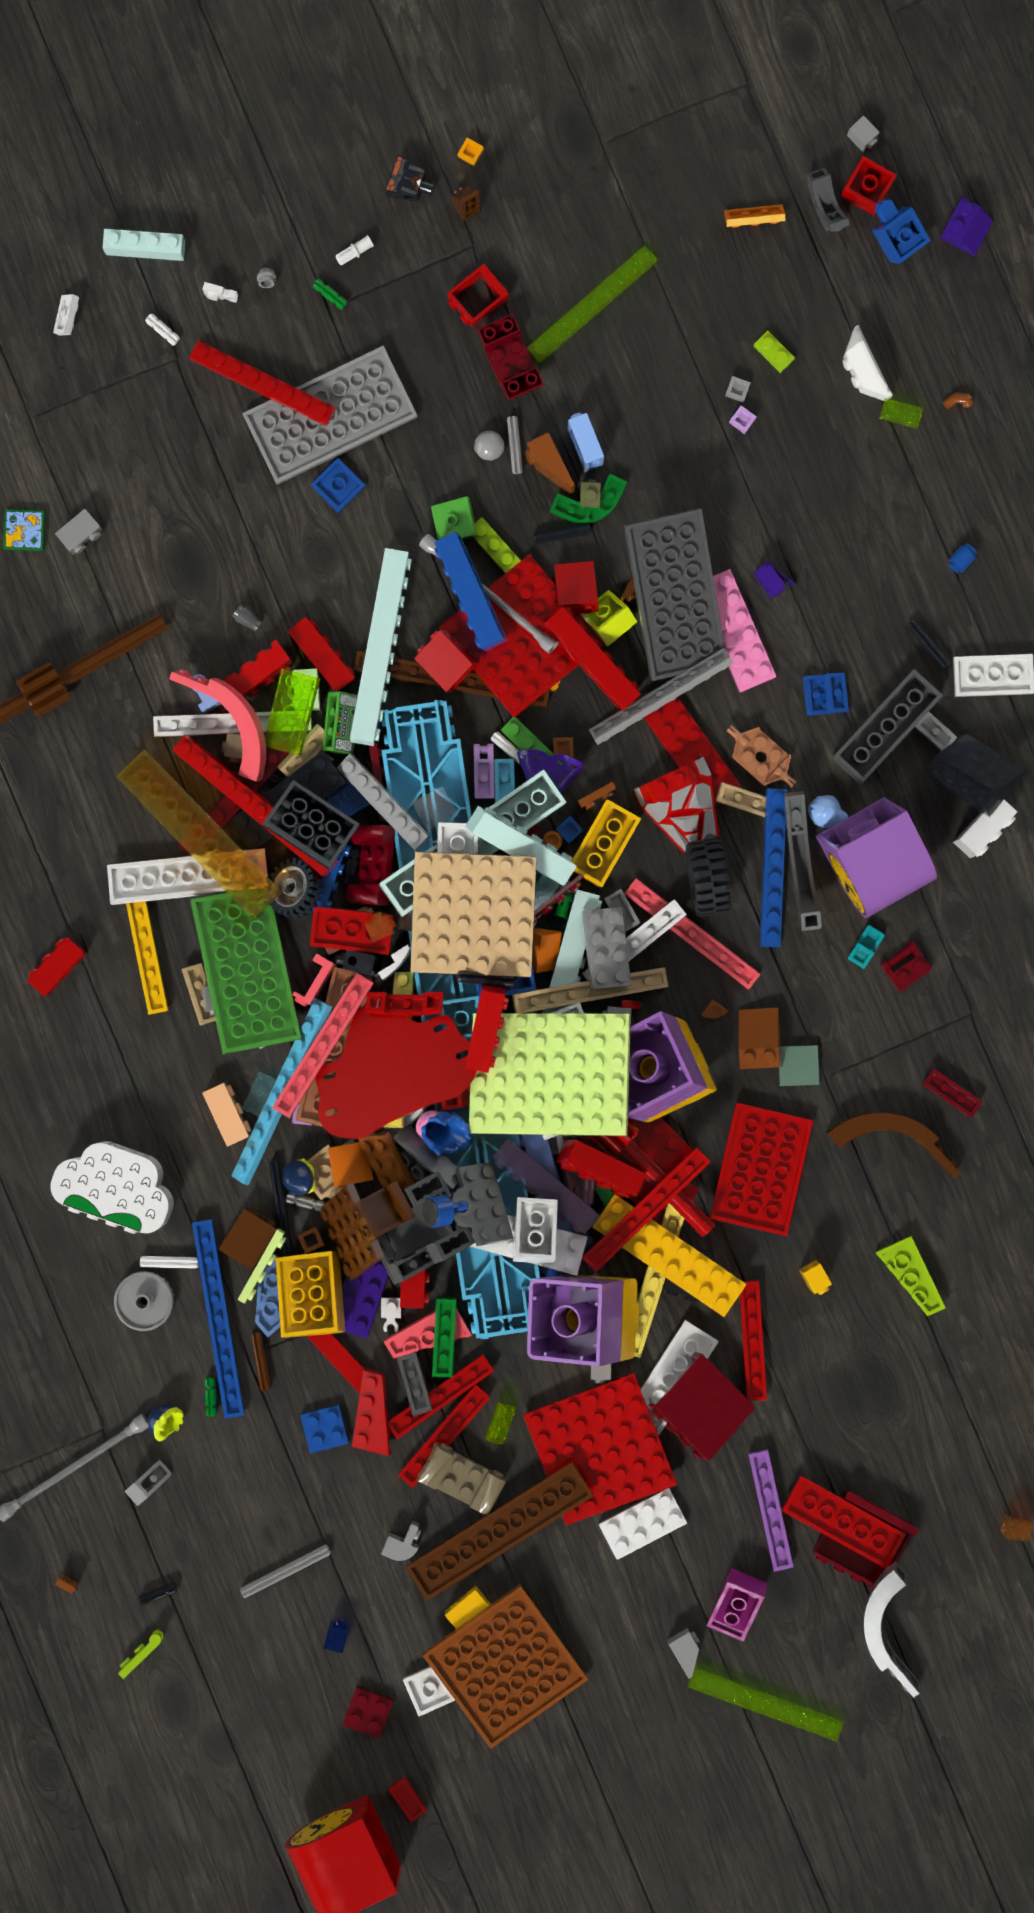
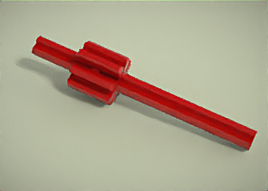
M629 1118L627 1136L585 1135L601 1152L613 1158L621 1153L635 1169L646 1174L645 1179L653 1187L667 1176L632 1140L639 1133V1128ZM682 1190L669 1202L702 1237L708 1234L715 1226Z

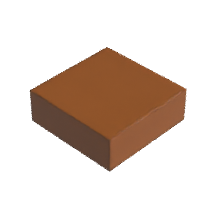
M61 1574L55 1585L73 1594L78 1586V1582Z

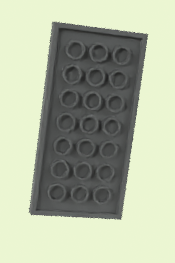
M692 509L624 525L650 679L655 681L680 675L719 650L725 649L702 509Z

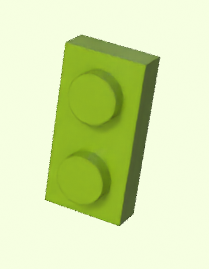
M769 331L765 332L753 345L780 374L795 360V357Z

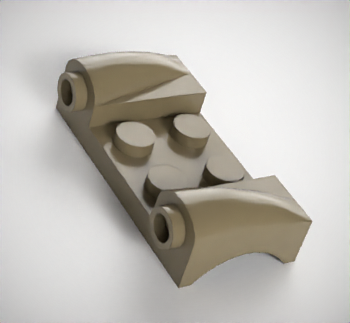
M437 1442L434 1443L427 1462L417 1475L419 1482L435 1490L438 1489L485 1515L489 1514L506 1483L505 1475L500 1471H492L453 1451L450 1446L444 1443L441 1445Z

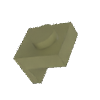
M592 479L581 482L580 507L600 508L601 483H596V480Z

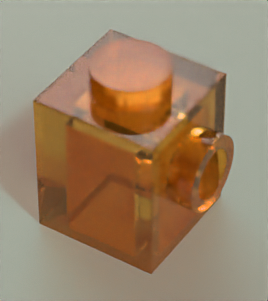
M381 911L374 913L370 916L371 919L364 921L372 942L395 933L393 928L396 927L392 915L388 917L386 912L383 914Z
M1005 1516L1004 1521H1001L1000 1524L1002 1535L1006 1539L1030 1542L1032 1521L1028 1518Z

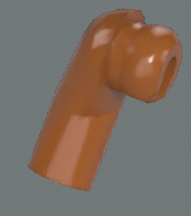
M956 392L945 399L943 405L946 409H949L957 403H962L964 407L968 408L973 405V400L969 393Z

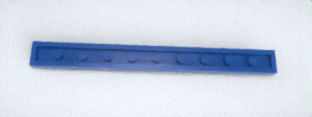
M213 1220L192 1222L224 1419L244 1416L245 1412Z

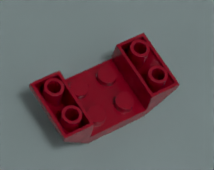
M513 313L477 328L485 354L508 401L545 385L537 367L532 362Z

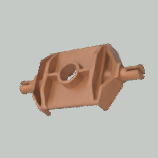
M732 725L728 728L727 732L736 741L732 758L765 786L783 780L790 788L794 786L796 781L787 773L791 755H788L764 734L759 727L744 733H740ZM756 753H765L766 761L758 762L755 758Z

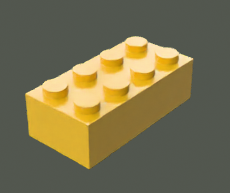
M607 799L572 859V862L577 866L573 873L578 876L582 874L585 880L602 888L641 818Z

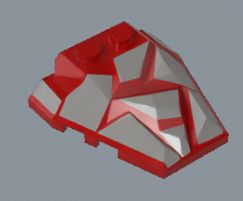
M704 757L632 790L640 808L683 853L686 852V845L689 842L719 837L714 802L715 796L712 785L713 778Z

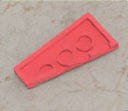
M457 1308L454 1341L459 1338L472 1336ZM435 1311L384 1339V1343L393 1358L433 1347Z

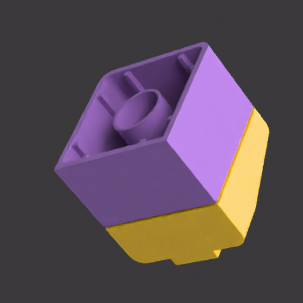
M660 1011L630 1027L628 1118L651 1122L716 1091V1086L708 1071L709 1067L699 1045L695 1042L684 1020Z
M560 1274L533 1279L529 1284L528 1356L534 1360L603 1366L632 1359L635 1354V1336L638 1333L639 1322L636 1279Z

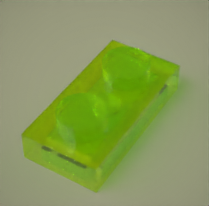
M885 398L879 419L917 429L923 408Z
M497 1402L485 1440L504 1444L516 1409L515 1406Z

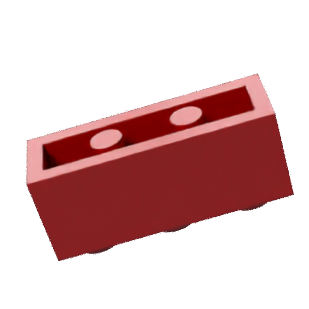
M69 937L61 938L56 943V949L52 954L50 952L47 953L41 960L43 962L41 966L33 968L28 974L29 979L27 982L44 997H48L87 955Z

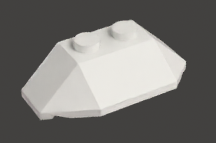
M859 325L854 327L843 357V365L847 371H850L853 386L858 388L860 393L887 402L893 396Z

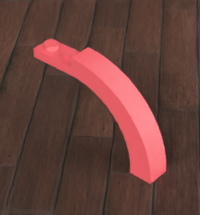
M183 669L171 672L170 680L211 696L229 711L238 726L242 739L243 754L238 775L255 782L261 781L266 765V742L259 718L249 702L234 687L218 678H211L210 680L200 676L195 678L190 676L191 673Z

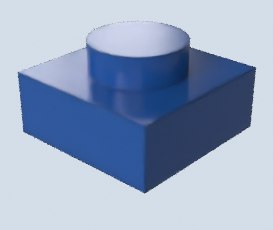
M570 816L556 828V831L569 844L583 832V829Z

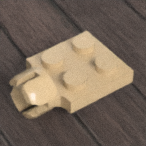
M330 1145L325 1146L308 1160L309 1164L314 1167V1192L320 1200L326 1197L331 1199L345 1187H334L328 1153Z

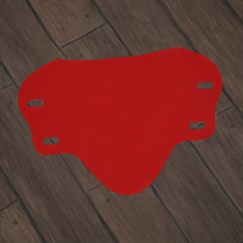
M366 1005L359 1009L349 1027L342 1056L338 1060L323 1066L315 1077L320 1095L318 1115L324 1129L340 1138L362 1139L405 1115L426 1106L460 1096L473 1081L477 1071L465 1068L467 1056L461 1059L456 1058V1054L464 1050L469 1051L470 1042L459 1033L449 1016L439 1015L425 1022L417 1023L406 1016L368 1013L365 1011ZM442 1023L446 1024L445 1029L439 1032H434L433 1029L435 1026H438ZM336 1073V1076L330 1080L325 1081L323 1079L326 1074ZM334 1107L338 1108L339 1111L336 1114L326 1116V1111Z

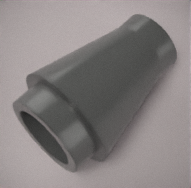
M242 604L232 615L236 622L254 631L262 623L247 606Z

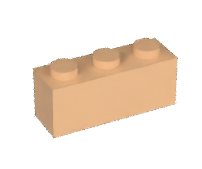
M225 1082L202 1093L227 1147L250 1137L251 1127L248 1121H244L241 1116L243 1110L239 1102L235 1103L232 1097L235 1096L231 1085L227 1086Z

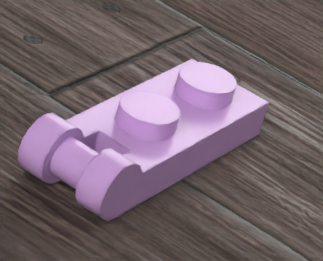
M474 744L475 799H494L493 744H487V746ZM480 754H488V759H480Z

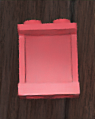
M319 954L315 955L313 961L323 967L307 994L303 996L295 991L292 994L296 997L294 1001L303 1006H307V1004L312 1005L336 964Z

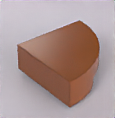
M712 999L701 1016L716 1019L724 1016L729 1010Z

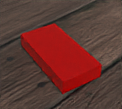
M405 1776L388 1788L410 1822L427 1812V1808Z

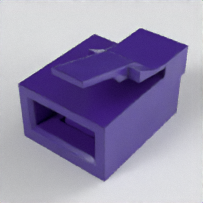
M769 560L756 570L753 575L771 600L786 588L782 580L788 581L793 586L796 585L783 573L777 571Z

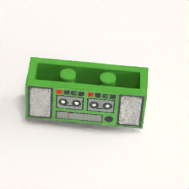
M328 692L322 751L336 754H353L355 743L350 741L358 695L344 692Z

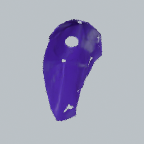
M534 749L517 752L526 781L544 770L560 794L582 771L584 765L582 762L563 754L549 756L543 751ZM534 756H536L537 758H538V757H541L542 759H539L538 761H536V759L534 758ZM557 761H560V762L565 761V762H564L562 765H560ZM571 764L578 766V768L573 769Z

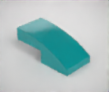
M868 924L847 959L865 969L884 938L885 933Z

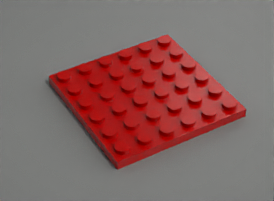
M529 554L489 586L488 589L524 617L527 622L535 626V628L543 633L552 635L542 622L558 607L557 588ZM491 600V605L508 641L488 651L482 650L475 643L474 638L476 635L474 630L471 631L467 625L466 620L468 617L466 612L458 611L443 623L439 630H447L478 662V665L473 670L513 718L518 716L579 666L560 643L548 654L541 648L538 641L529 631ZM574 614L573 618L577 623L580 621L587 628L586 633L598 640L600 643L599 648L603 647L605 643L581 614Z
M635 1373L625 1375L523 1414L546 1475L549 1476L573 1461L594 1494L593 1497L562 1516L566 1525L677 1485Z

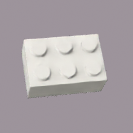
M1003 800L990 817L980 812L953 843L969 858L982 856L989 848L987 844L996 841L1002 834L1000 830L1013 823L1016 819L1014 815L1017 811Z

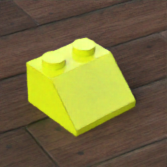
M610 590L598 598V612L591 614L580 613L607 647L637 623L628 606Z

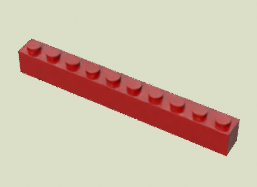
M184 735L173 748V752L262 825L274 808V805L191 736ZM268 830L322 876H328L340 861L336 859L330 869H327Z

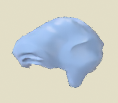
M817 796L809 803L808 813L815 825L824 829H829L848 818L847 814L841 810L839 802L834 796Z

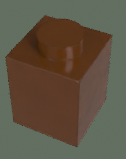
M316 1227L298 1235L305 1254H311L324 1248V1243Z

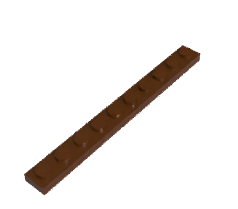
M357 651L354 666L355 672L362 673L366 652ZM394 658L393 665L388 667V672H391V679L442 688L418 662ZM470 672L454 689V691L496 698L476 673ZM550 690L531 705L547 708Z

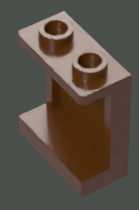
M397 1181L350 1206L353 1218L359 1222L361 1233L369 1242L415 1217Z
M252 1207L243 1209L219 1247L220 1251L251 1270L255 1268L278 1229L275 1221L268 1217L266 1220L259 1216L260 1212Z

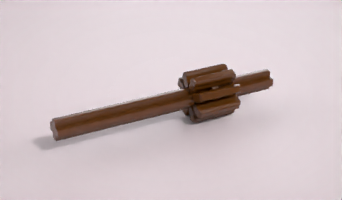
M160 614L150 618L57 672L53 665L47 662L16 680V683L22 692L0 704V724L30 707L35 715L40 717L70 700L71 696L66 689L67 686L166 631L168 627Z

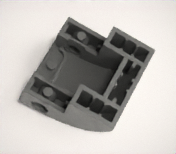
M439 1171L401 1189L415 1217L377 1238L385 1256L381 1261L394 1285L407 1280L433 1264L448 1259L475 1243L469 1228L456 1225L457 1222L454 1219L450 1225L435 1228L430 1227L425 1222L422 1212L425 1200L429 1197L441 1195L449 1197L451 1195Z

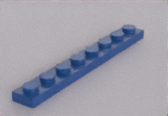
M766 789L759 945L762 947H781L786 828L784 793H787V789Z

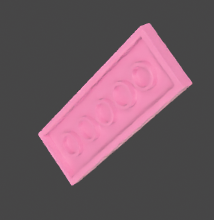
M729 569L713 576L724 646L733 661V664L728 667L741 693L777 676L731 570Z

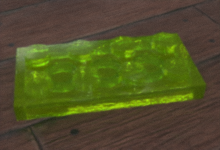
M286 669L281 670L265 735L267 747L302 755L320 678Z

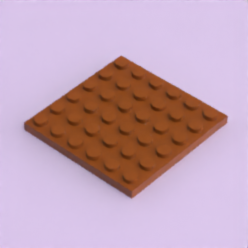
M521 1584L422 1653L424 1659L490 1749L588 1681L587 1675Z

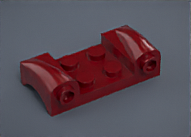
M359 825L351 837L355 845H361L358 884H350L346 891V898L349 903L389 905V898L379 884L391 876L395 829L392 826Z

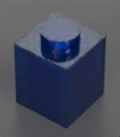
M335 1619V1621H330L324 1649L343 1653L350 1625H346V1622L343 1620Z

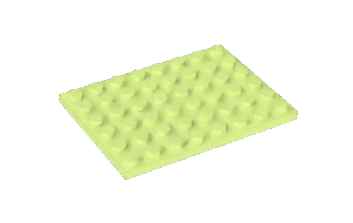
M473 1013V1027L475 1023L476 1013ZM501 1013V1017H504L502 1029L497 1031V1037H500L498 1049L494 1048L492 1056H496L494 1068H489V1073L477 1071L475 1078L470 1084L469 1131L471 1134L627 1136L630 1014Z

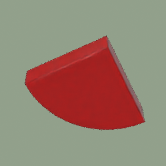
M622 1000L621 1008L640 1009L641 1003L640 1001Z

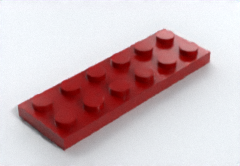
M678 697L643 717L679 768L702 757L705 758L712 773L715 800L721 782L741 788V785Z
M802 1475L799 1476L781 1509L786 1514L885 1569L889 1566L906 1535L901 1530Z

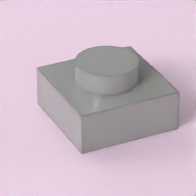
M732 376L725 396L744 403L750 382Z

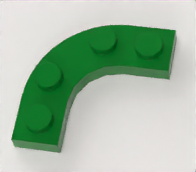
M609 474L600 493V508L580 507V502L557 493L550 513L579 524L597 522L608 516L617 506L627 481Z

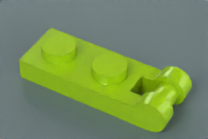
M155 1630L146 1645L140 1644L134 1651L135 1655L131 1659L127 1657L119 1665L121 1669L118 1674L122 1679L161 1643L164 1637L161 1630Z

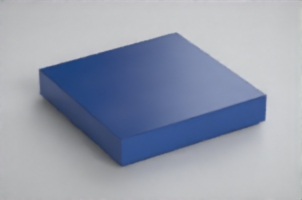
M337 458L311 484V487L339 514L366 485Z

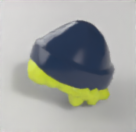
M305 1158L289 1162L282 1172L284 1186L297 1196L313 1192L315 1190L314 1167Z
M172 1404L154 1407L148 1416L149 1433L157 1441H163L168 1435L178 1431L179 1424H183L184 1414L182 1410Z

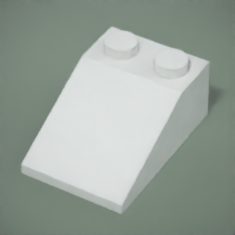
M517 1197L513 1262L553 1264L556 1254L558 1200Z

